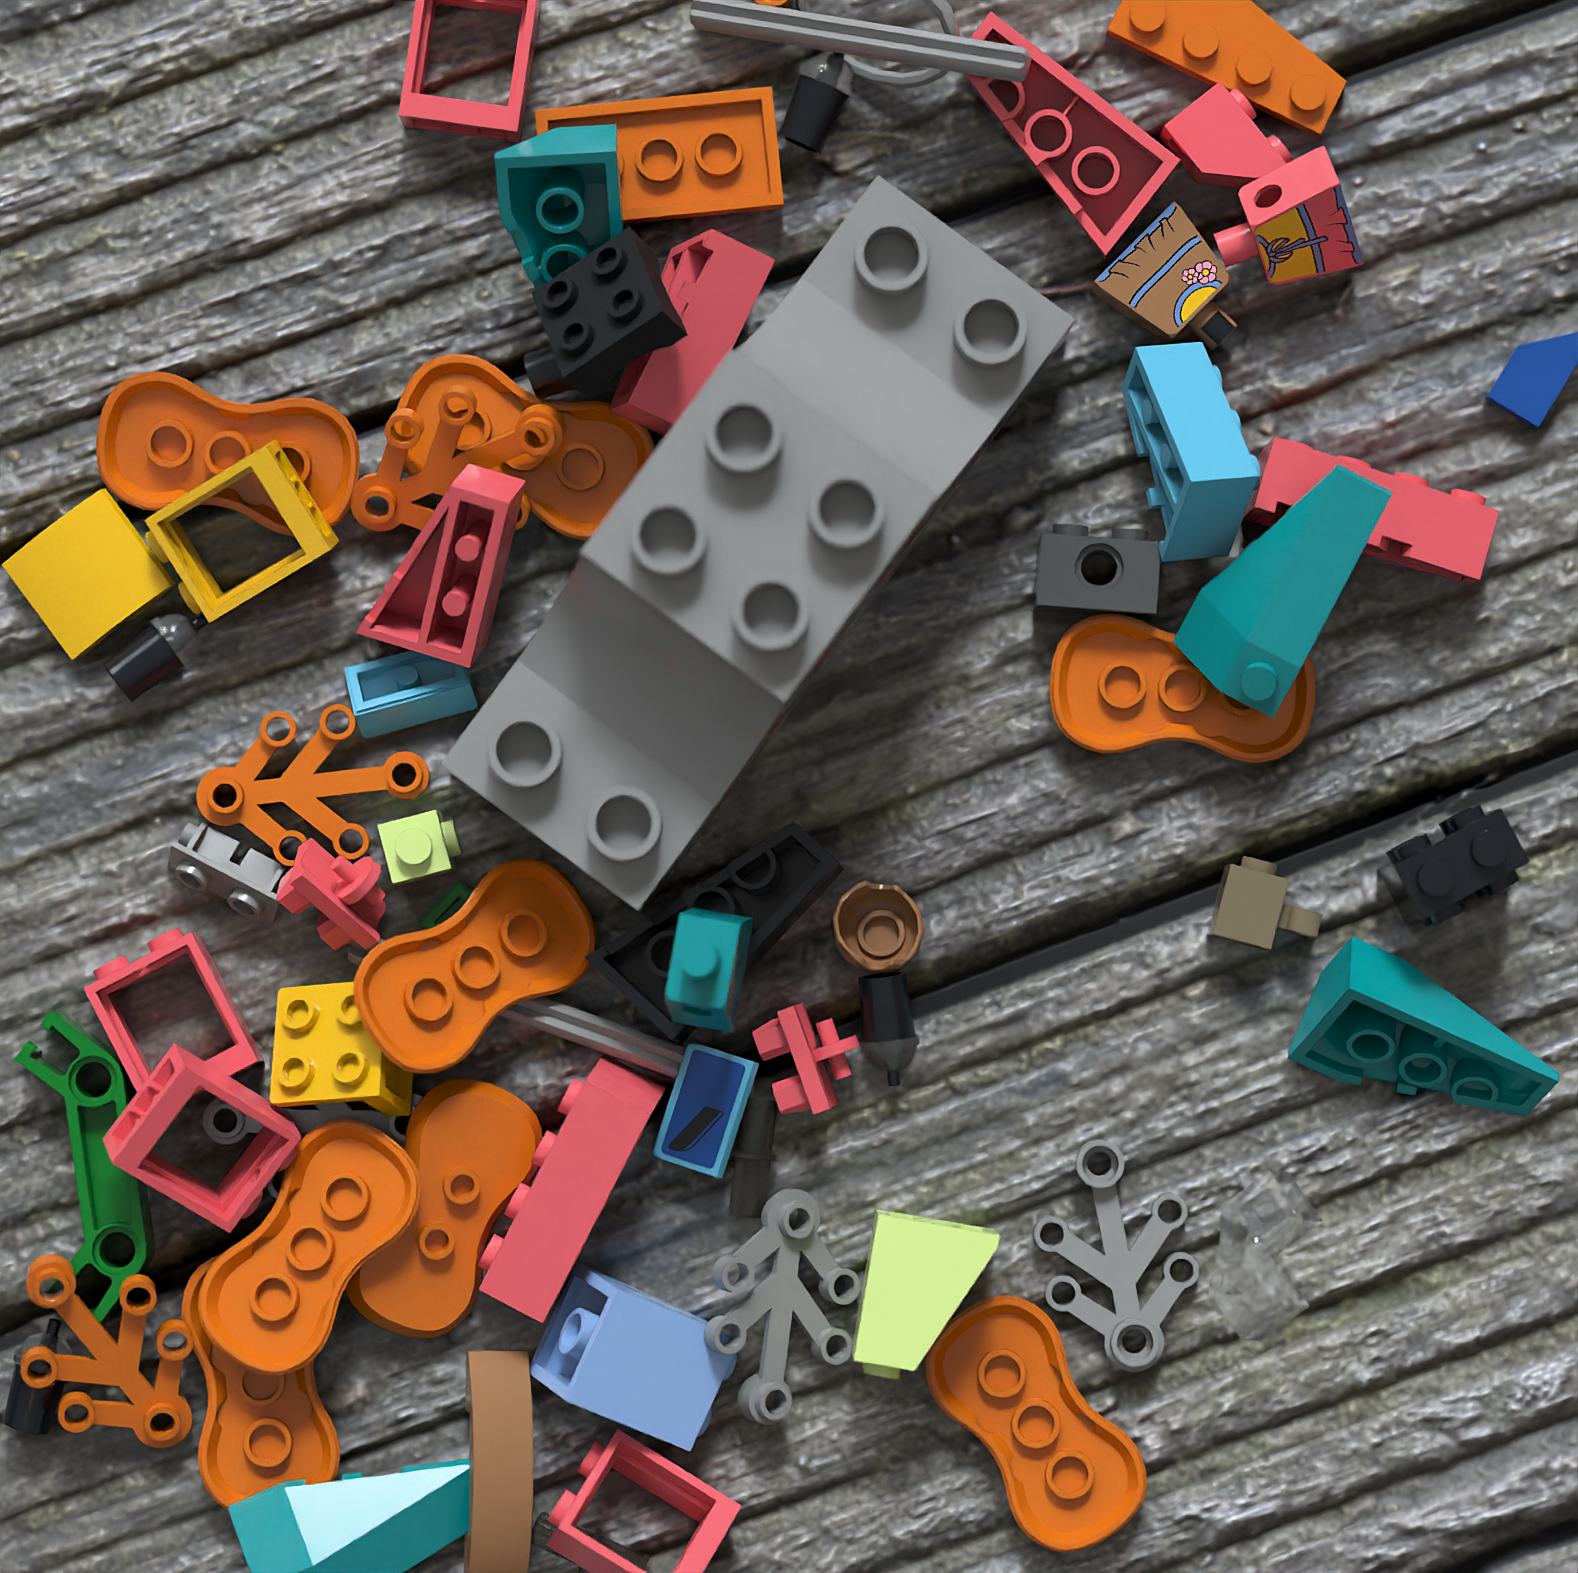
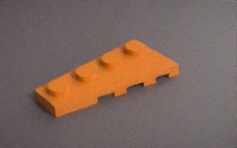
M1122 0L1106 32V35L1212 87L1221 81L1229 93L1233 89H1237L1246 97L1252 107L1316 138H1319L1347 82L1251 0Z

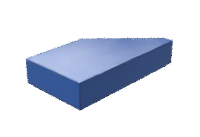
M1578 332L1517 346L1484 399L1536 430L1578 364Z

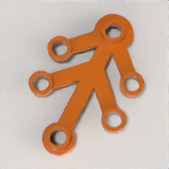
M463 385L451 386L444 391L438 403V413L441 418L424 468L401 479L409 448L415 446L424 430V423L416 411L408 408L398 409L391 414L385 426L387 444L378 471L363 476L353 487L350 501H352L350 505L352 514L361 525L373 531H389L401 523L422 530L435 509L420 504L415 500L431 493L444 497L451 484L469 463L489 469L524 453L533 457H547L553 454L559 448L565 435V421L560 412L552 406L535 404L522 412L515 430L453 456L463 426L471 420L476 410L477 399L473 391ZM453 397L464 400L468 411L462 414L454 413L448 407L447 400ZM397 421L410 423L414 428V434L409 437L399 435L395 430L394 423ZM532 427H540L547 432L549 440L544 443H536L530 439L528 430ZM524 493L520 505L522 515L517 518L515 530L525 525L531 512L530 501ZM373 496L384 498L389 505V509L382 512L373 509L369 503V498Z
M334 704L322 712L320 728L280 778L255 781L278 748H285L291 745L298 734V726L292 716L282 711H274L263 718L260 724L259 737L235 767L222 766L215 768L201 779L197 787L196 801L202 815L216 825L233 826L239 823L243 824L273 848L276 859L283 865L294 867L295 860H288L283 856L281 851L283 842L290 837H296L303 844L308 838L298 831H286L258 805L285 803L333 841L334 849L339 855H343L349 860H357L364 857L370 849L371 839L369 833L360 825L347 823L317 798L387 790L398 799L413 800L420 797L427 790L431 780V773L428 764L423 758L415 753L402 751L390 756L384 766L315 774L339 742L352 737L357 729L354 712L345 705ZM335 712H344L349 717V727L341 734H334L328 728V719ZM275 719H285L290 726L289 734L284 740L274 741L269 736V725ZM402 764H410L416 771L414 782L406 787L399 786L394 780V772ZM223 785H231L236 790V801L230 807H220L215 799L216 791ZM350 830L358 831L363 838L361 849L355 853L345 852L341 845L342 836Z
M47 1254L35 1259L30 1264L26 1273L29 1297L40 1307L54 1308L94 1357L55 1354L47 1347H32L21 1358V1376L24 1382L34 1388L47 1387L55 1380L119 1386L131 1402L92 1400L88 1394L82 1391L66 1393L60 1399L57 1409L60 1425L69 1432H83L92 1424L133 1428L141 1442L155 1448L171 1447L182 1441L192 1425L190 1404L185 1397L178 1393L183 1359L193 1349V1336L189 1325L182 1320L171 1319L162 1323L157 1329L156 1344L160 1353V1360L153 1388L139 1371L147 1314L152 1311L157 1302L156 1288L153 1281L145 1275L135 1274L127 1277L121 1283L119 1297L123 1309L118 1341L116 1343L75 1293L76 1277L72 1264L66 1258L56 1254ZM55 1278L62 1282L63 1287L57 1293L48 1294L40 1289V1285L46 1279ZM136 1287H142L149 1292L148 1298L140 1303L131 1302L126 1296L131 1289ZM173 1332L181 1333L186 1337L185 1342L176 1348L168 1347L163 1342L164 1338ZM39 1359L45 1360L51 1365L46 1373L40 1375L33 1374L28 1369L31 1362ZM74 1404L83 1405L88 1410L86 1415L80 1419L69 1418L65 1411ZM159 1413H167L173 1417L171 1424L163 1428L154 1426L151 1420Z

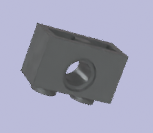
M1053 524L1052 533H1041L1038 538L1033 610L1093 615L1114 613L1133 618L1152 619L1157 614L1161 559L1158 548L1159 542L1148 541V531L1112 529V538L1088 536L1087 526ZM1090 555H1101L1107 558L1113 567L1112 581L1103 586H1096L1087 582L1081 572L1083 559Z

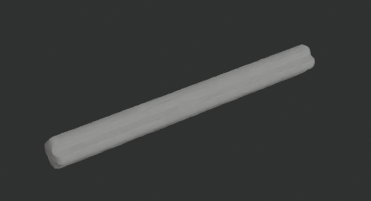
M693 0L690 11V23L698 30L1019 83L1027 78L1031 62L1030 53L1021 46L743 1Z
M380 939L377 944L368 950H365L354 940L349 946L347 959L351 963L360 966L367 954L385 940ZM543 996L521 1001L499 1015L673 1078L677 1077L686 1047Z

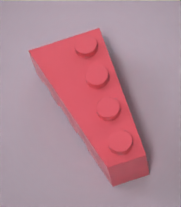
M990 11L970 38L1021 46L1027 49L1031 55L1027 78L1019 83L965 73L961 74L1103 257L1107 259L1179 167L1181 159Z
M1275 436L1261 451L1258 461L1260 484L1257 490L1253 491L1242 520L1271 528L1296 501L1339 464L1392 491V496L1361 554L1467 585H1472L1480 580L1499 510L1485 506L1486 498L1484 496L1460 489H1452L1451 494L1429 488V481L1423 478L1400 472L1390 475L1372 469L1371 465L1367 462L1346 456L1336 457L1314 450V448L1303 443Z
M606 1054L602 1055L584 1083L575 1078L572 1080L557 1111L567 1116L558 1135L547 1130L530 1162L540 1168L533 1184L529 1187L520 1183L504 1215L514 1220L504 1239L496 1234L493 1235L480 1259L478 1267L486 1270L487 1273L478 1290L541 1323L544 1322L587 1242L591 1229L596 1224L611 1196L619 1175L624 1170L636 1148L647 1121L661 1100L667 1086Z

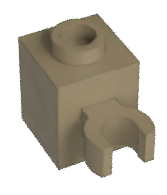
M1243 856L1240 866L1234 864L1225 865L1207 935L1261 950H1271L1277 928L1310 938L1317 937L1323 914L1283 904L1290 879L1275 876L1278 866L1276 864Z

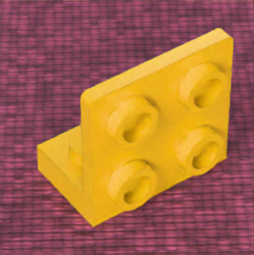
M354 982L281 988L278 991L270 1087L271 1103L278 1107L364 1101L388 1117L410 1116L413 1072L407 1071L393 1063L374 1043L365 1029L355 1006L353 995Z

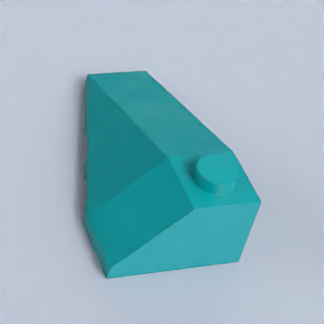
M616 124L558 127L495 153L499 215L507 233L510 232L522 258V266L529 281L533 282L536 290L624 231ZM625 367L616 375H622Z
M1337 464L1296 501L1280 520L1258 540L1252 541L1241 551L1237 559L1200 589L1175 635L1173 643L1219 691L1274 718L1389 502L1392 491Z
M1353 936L1321 972L1288 1049V1059L1340 1082L1360 1085L1362 1077L1396 1083V1092L1416 1095L1418 1087L1451 1093L1452 1099L1458 1104L1527 1116L1559 1082V1073L1410 963Z
M469 1459L405 1466L396 1474L364 1478L362 1472L342 1474V1480L308 1485H306L305 1479L286 1481L229 1505V1514L250 1573H404L469 1531Z

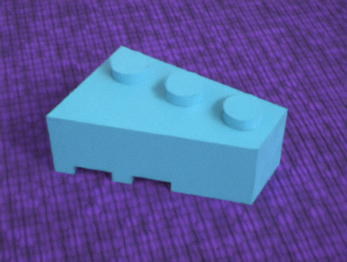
M1203 342L1135 347L1122 385V392L1137 457L1149 456L1156 488H1148L1146 491L1149 509L1161 508L1167 535L1164 541L1158 543L1161 561L1229 556L1252 493L1259 487L1260 467L1255 455L1249 453L1242 437L1239 415L1235 410H1231L1222 390L1221 373L1217 366L1211 364Z

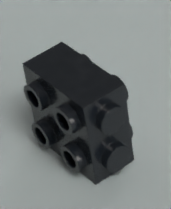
M1480 804L1473 808L1469 807L1439 823L1438 825L1443 832L1439 837L1430 841L1427 833L1419 837L1417 835L1386 852L1391 862L1377 869L1405 922L1423 920L1425 926L1433 923L1438 925L1467 909L1462 898L1476 892L1478 898L1485 895L1489 897L1521 880L1516 869L1530 861L1501 808L1484 813Z

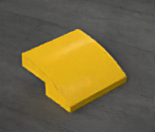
M106 488L100 489L67 512L2 564L3 568L71 660L86 655L122 623L135 619L176 584Z

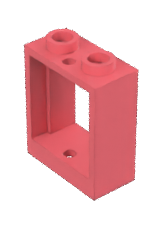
M415 0L398 114L403 126L521 143L541 1ZM437 4L521 16L508 106L423 94Z
M179 927L172 929L147 943L150 954L132 963H129L124 955L93 971L97 981L83 988L137 1092L151 1075L152 1070L113 994L188 955L235 1046L205 1062L232 1078L264 1061L199 933L190 932L183 936ZM198 1086L189 1100L206 1090Z
M174 1043L103 1137V1142L112 1164L230 1233L241 1218H248L256 1210L262 1199L264 1187L276 1171H283L290 1165L297 1154L299 1141L302 1137L288 1112ZM198 1086L264 1125L217 1189L212 1188L151 1151L152 1147Z
M619 1429L616 1430L606 1446L595 1441L577 1470L578 1473L586 1477L579 1491L574 1495L570 1491L565 1490L547 1519L549 1523L556 1526V1529L546 1546L589 1573H646L575 1528L608 1472L613 1468L699 1522L697 1529L671 1573H703L740 1510L741 1505Z

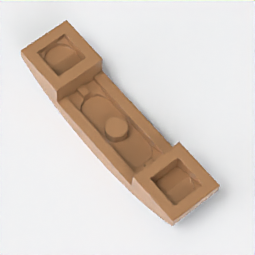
M466 1351V1412L470 1413L469 1532L464 1534V1573H528L533 1510V1416L528 1351Z

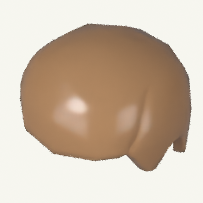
M867 880L857 883L839 897L831 922L834 944L844 960L855 968L868 973H891L899 971L903 966H906L917 955L925 932L920 908L899 886L870 883Z

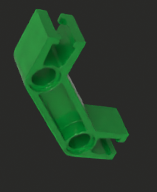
M50 1010L41 1022V1025L52 1035L59 1031L79 1049V1057L71 1063L67 1073L41 1058L39 1055L42 1053V1050L29 1040L14 1060L65 1098L85 1242L70 1263L75 1271L76 1282L92 1264L100 1273L111 1278L112 1284L98 1307L90 1310L102 1326H104L120 1305L119 1288L121 1283L131 1275H142L150 1265L155 1250L147 1184L112 1164L103 1142V1137L133 1099V1084L114 1050L60 1010ZM95 1062L105 1065L112 1077L109 1090L100 1097L90 1094L85 1089L83 1083V1075L86 1068ZM115 1232H122L128 1235L134 1242L135 1256L128 1265L114 1263L108 1256L107 1242ZM57 1279L47 1293L54 1294L60 1291L63 1287L62 1282Z

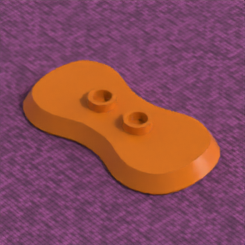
M466 354L439 356L424 363L406 385L396 409H412L421 416L424 423V430L415 446L409 448L403 469L408 475L424 468L441 418L438 413V403L444 391L451 386H466L473 391L477 399L476 410L471 420L463 426L453 456L515 430L522 412L532 405L546 404L558 410L565 421L566 429L559 448L553 454L547 457H533L524 453L489 468V470L525 480L524 494L530 501L531 511L559 533L580 540H589L654 453V443L647 428L609 411L610 403L599 401L558 402L549 399L539 400L536 395L521 388L496 366L479 357ZM457 397L447 400L448 407L454 413L462 414L468 411L464 400ZM406 421L394 423L395 430L399 435L409 437L414 434V428L410 423ZM532 427L528 430L530 439L536 443H544L549 440L547 432L540 427Z
M167 372L139 373L126 378L115 386L102 409L96 437L97 465L101 478L108 489L122 501L149 511L160 510L276 439L332 528L342 520L352 503L350 497L353 487L358 482L360 469L359 443L355 430L345 416L326 403L303 397L285 398L257 404L237 403L218 398L187 379ZM254 471L199 504L215 505L236 510L272 531L287 536H294Z
M1114 613L1087 617L1068 629L1057 645L1050 674V701L1054 718L1058 727L1068 739L1080 747L1103 754L1121 753L1161 741H1186L1208 747L1232 759L1251 763L1266 762L1278 759L1292 752L1302 742L1312 720L1316 685L1313 664L1309 654L1274 718H1271L1219 691L1173 643L1176 634L1160 630L1136 618Z
M519 858L504 862L486 874L466 903L452 917L433 928L387 939L367 954L356 972L353 985L354 1001L359 1017L378 1048L401 1068L421 1074L435 1073L453 1067L472 1051L490 1023L503 1011L521 1001L563 991L582 978L591 965L584 957L595 951L597 946V935L592 916L573 884L549 863L534 858Z
M461 1078L451 1079L438 1084L416 1105L408 1122L404 1151L412 1159L419 1172L421 1184L420 1200L415 1216L407 1229L393 1243L373 1255L360 1266L345 1287L351 1304L372 1323L406 1337L420 1339L436 1338L449 1333L461 1324L475 1306L483 1276V1269L478 1267V1264L485 1252L489 1233L500 1213L510 1203L519 1184L527 1185L538 1169L536 1165L530 1162L543 1139L542 1128L537 1115L519 1097L488 1082Z
M345 1118L331 1120L316 1127L299 1142L297 1154L285 1170L280 1192L270 1213L255 1231L226 1250L212 1264L204 1277L198 1300L199 1318L206 1334L222 1352L250 1370L260 1374L277 1376L289 1374L303 1367L321 1351L332 1330L341 1295L351 1277L364 1262L393 1243L407 1229L415 1216L420 1200L421 1184L419 1172L404 1149L386 1134L371 1125Z
M220 1254L201 1264L191 1275L184 1290L181 1316L182 1321L191 1328L193 1350L204 1370L207 1383L208 1408L199 1441L198 1467L209 1494L216 1503L229 1511V1505L282 1482L305 1479L306 1485L334 1481L340 1462V1445L335 1427L317 1392L314 1378V1358L303 1367L289 1374L277 1376L260 1374L234 1361L222 1352L206 1334L199 1318V1292L206 1273L222 1255Z
M1009 1295L980 1301L952 1318L944 1326L927 1352L925 1368L929 1389L939 1407L951 1419L979 1438L995 1458L1002 1473L1010 1509L1019 1527L1037 1544L1051 1551L1063 1553L1087 1549L1119 1531L1137 1513L1145 1498L1147 1476L1143 1458L1131 1438L1123 1430L1091 1408L1078 1391L1069 1371L1061 1336L1053 1321L1035 1304L1021 1297Z

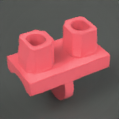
M312 838L298 846L294 867L280 879L276 895L277 901L292 914H299L312 904L317 907L322 914L319 915L316 929L320 938L334 950H338L354 940L365 950H368L380 940L377 926L387 907V904L383 901L385 892L375 884L381 873V866L370 856L363 857L354 864L343 855L335 859Z
M804 1002L777 1011L778 1018L770 1020L752 1032L763 1061L791 1052L797 1067L798 1075L772 1084L773 1094L781 1114L811 1109L814 1115L840 1104L824 1059H828L835 1080L852 1075L844 1052L860 1046L856 1035L840 1040L834 1022L830 1018L815 1024L823 1045L819 1047Z

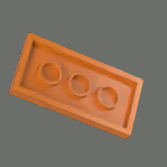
M772 86L535 110L537 135L558 127L616 124L623 224L784 208Z

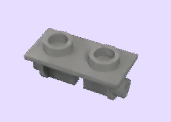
M188 823L178 842L173 841L171 845L167 869L173 871L175 877L187 887L197 891L208 889L227 899L230 907L239 914L251 919H257L260 916L274 923L279 907L276 895L280 879L286 874L288 867L251 848L239 866L231 862V859L237 851L240 842L204 823H201L199 827Z

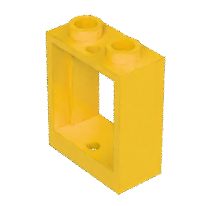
M276 439L144 520L150 531L146 532V538L151 549L162 563L165 564L170 561L182 579V582L178 584V588L185 603L196 615L202 612L209 623L325 554L339 542ZM254 471L301 547L223 593L176 518Z

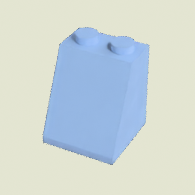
M576 1262L529 1368L530 1374L565 1401L691 1451L696 1438L705 1432L712 1416L711 1405L721 1383L727 1380L733 1372L737 1361V1353L724 1354L713 1351L708 1347L704 1332L709 1321ZM723 1328L719 1336L722 1345L728 1343L731 1338V1334Z

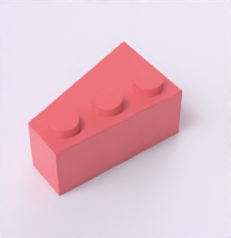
M710 229L671 248L661 278L688 335L670 347L651 351L625 366L609 411L666 437L730 349L733 348L775 259L714 229Z
M469 463L451 484L412 544L409 552L355 633L470 668L488 643L526 481Z

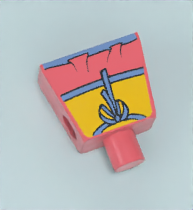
M1325 146L1316 148L1243 186L1238 193V197L1247 222L1213 234L1225 268L1259 256L1268 282L1274 285L1345 270L1364 264L1341 185Z

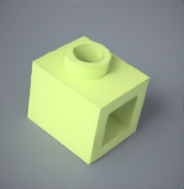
M438 810L377 825L392 884L399 886L456 871L453 857L462 854L454 820L444 822L442 813Z

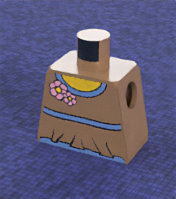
M1175 201L1093 282L1090 289L1098 299L1165 345L1171 344L1189 327L1213 351L1238 326L1214 302L1231 281L1228 272Z

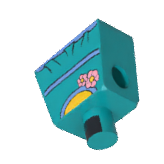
M692 908L680 914L665 993V1002L674 1023L734 1033L754 918Z

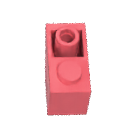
M1221 81L1165 124L1159 136L1167 148L1181 159L1180 164L1192 179L1200 184L1242 188L1293 161L1290 152L1277 137L1271 135L1269 138H1266L1252 121L1257 115L1246 97L1237 89H1233L1229 93Z

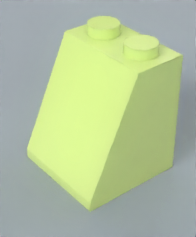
M876 1209L852 1348L853 1360L863 1362V1373L899 1379L901 1369L915 1371L997 1250L1000 1235L994 1229Z

